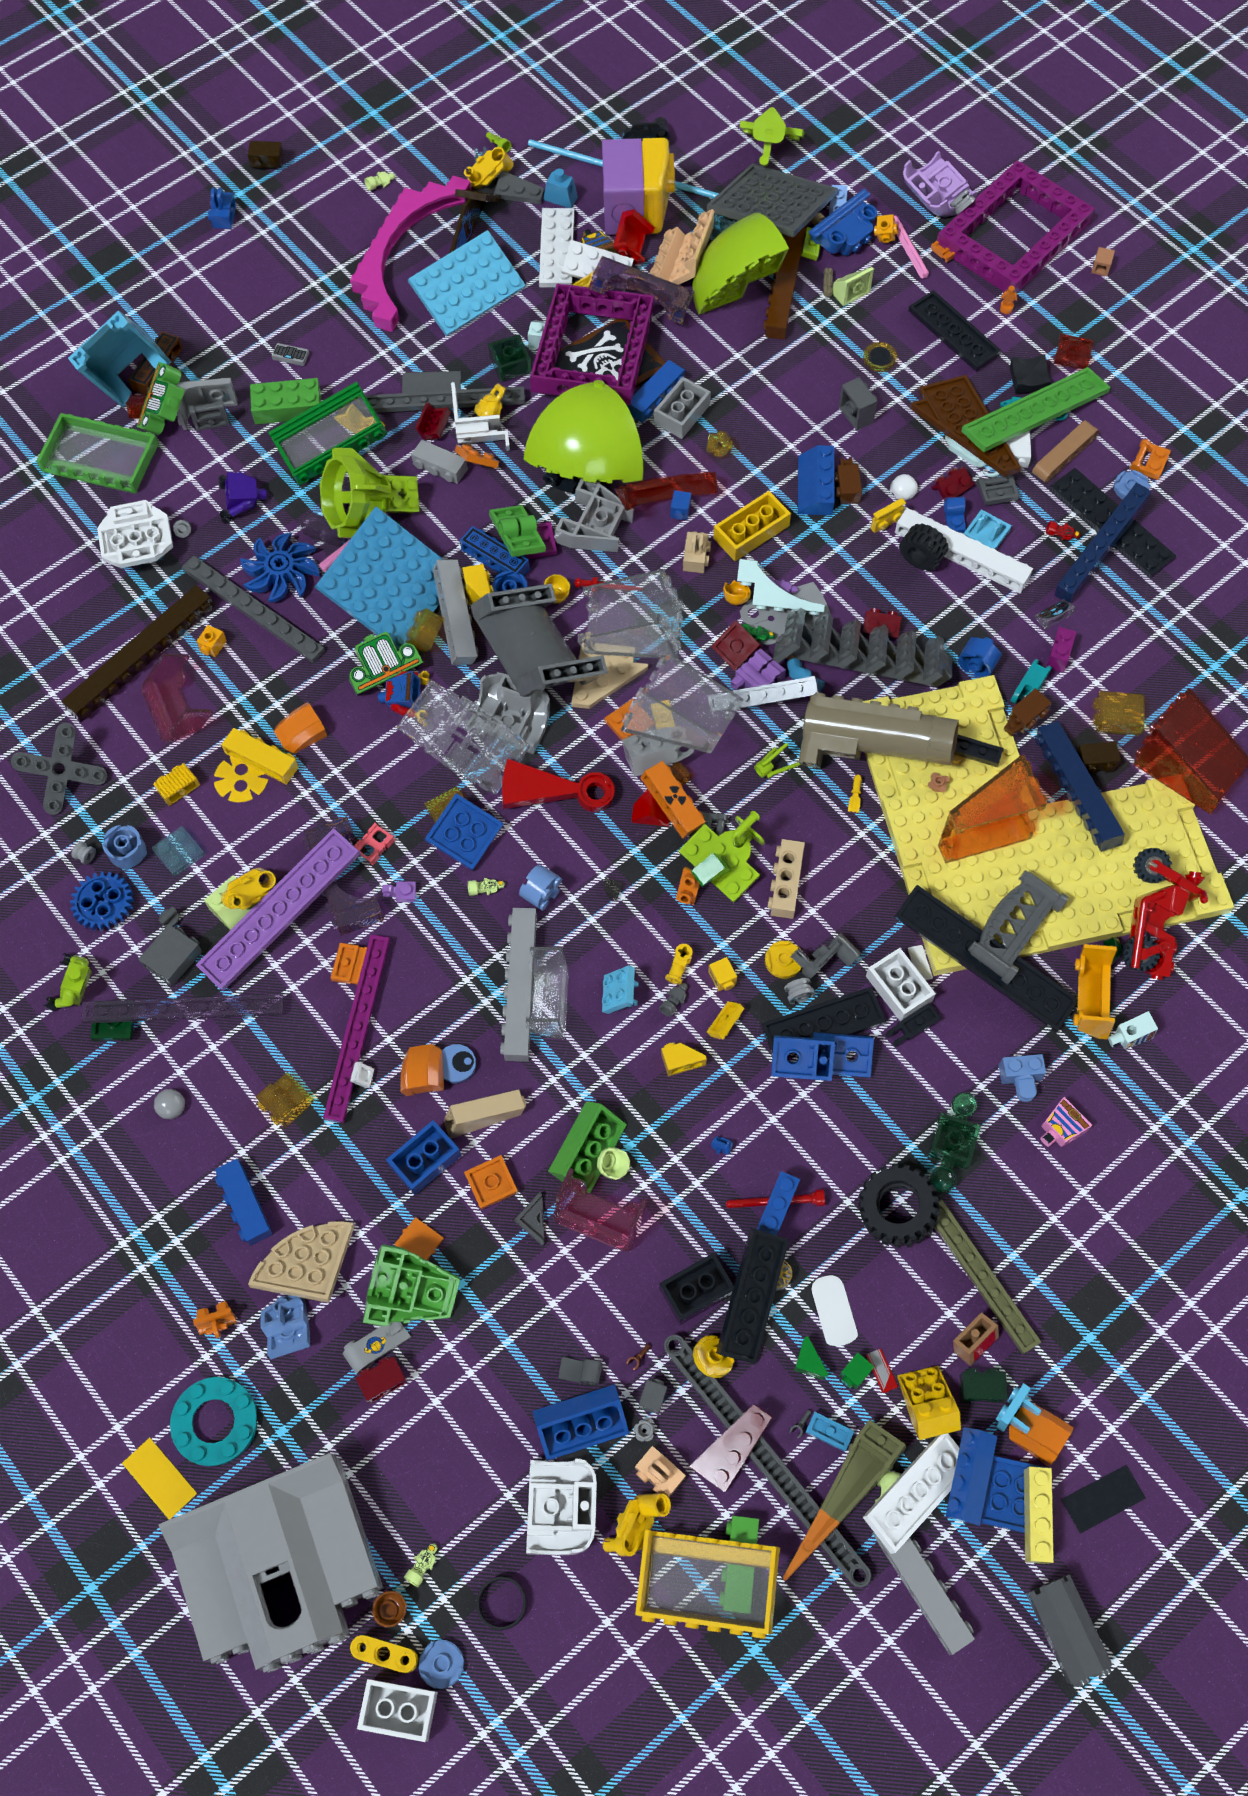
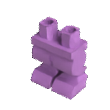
M760 648L752 658H749L748 662L736 670V676L731 681V687L734 690H739L742 687L750 688L775 683V679L780 682L785 679L786 670L775 660L772 661V658Z

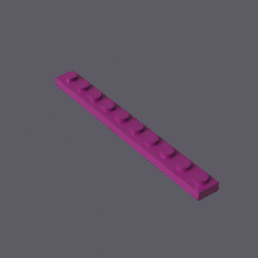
M370 935L323 1116L325 1121L344 1124L354 1086L350 1079L355 1062H360L390 944L389 937Z

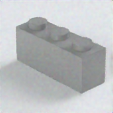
M424 440L420 441L411 454L413 465L416 468L426 470L434 476L437 475L444 478L448 482L458 484L468 470L467 461L461 456Z

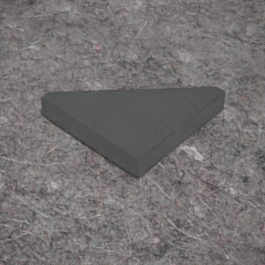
M539 1192L514 1219V1222L543 1247L545 1244L543 1196Z

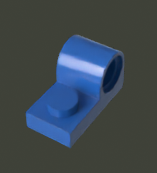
M947 497L943 505L946 526L963 534L966 531L964 520L965 498Z

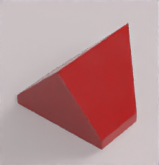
M647 789L633 805L631 823L669 827L668 817Z

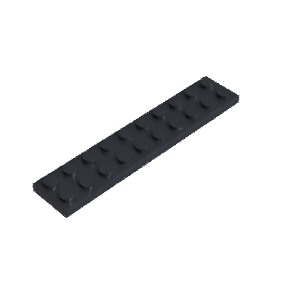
M919 885L914 887L894 916V918L1055 1032L1059 1031L1077 1004V997L1019 956L1013 962V965L1019 968L1013 979L1008 984L1000 980L1001 977L973 957L968 951V948L974 941L977 943L980 941L982 930ZM995 939L989 941V945L991 947L1005 949V947Z

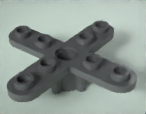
M62 723L57 727L51 758L23 752L15 753L11 758V765L15 770L48 776L43 808L51 815L58 814L62 810L67 780L100 785L107 779L106 770L102 767L71 761L76 731L70 723ZM57 763H61L64 766V771L60 774L55 773L53 770L54 765Z

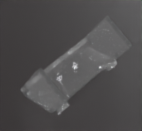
M530 947L533 959L529 961V973H533L534 984L532 1013H530L529 1017H526V1029H529L530 1033L553 1039H565L568 965L562 947Z

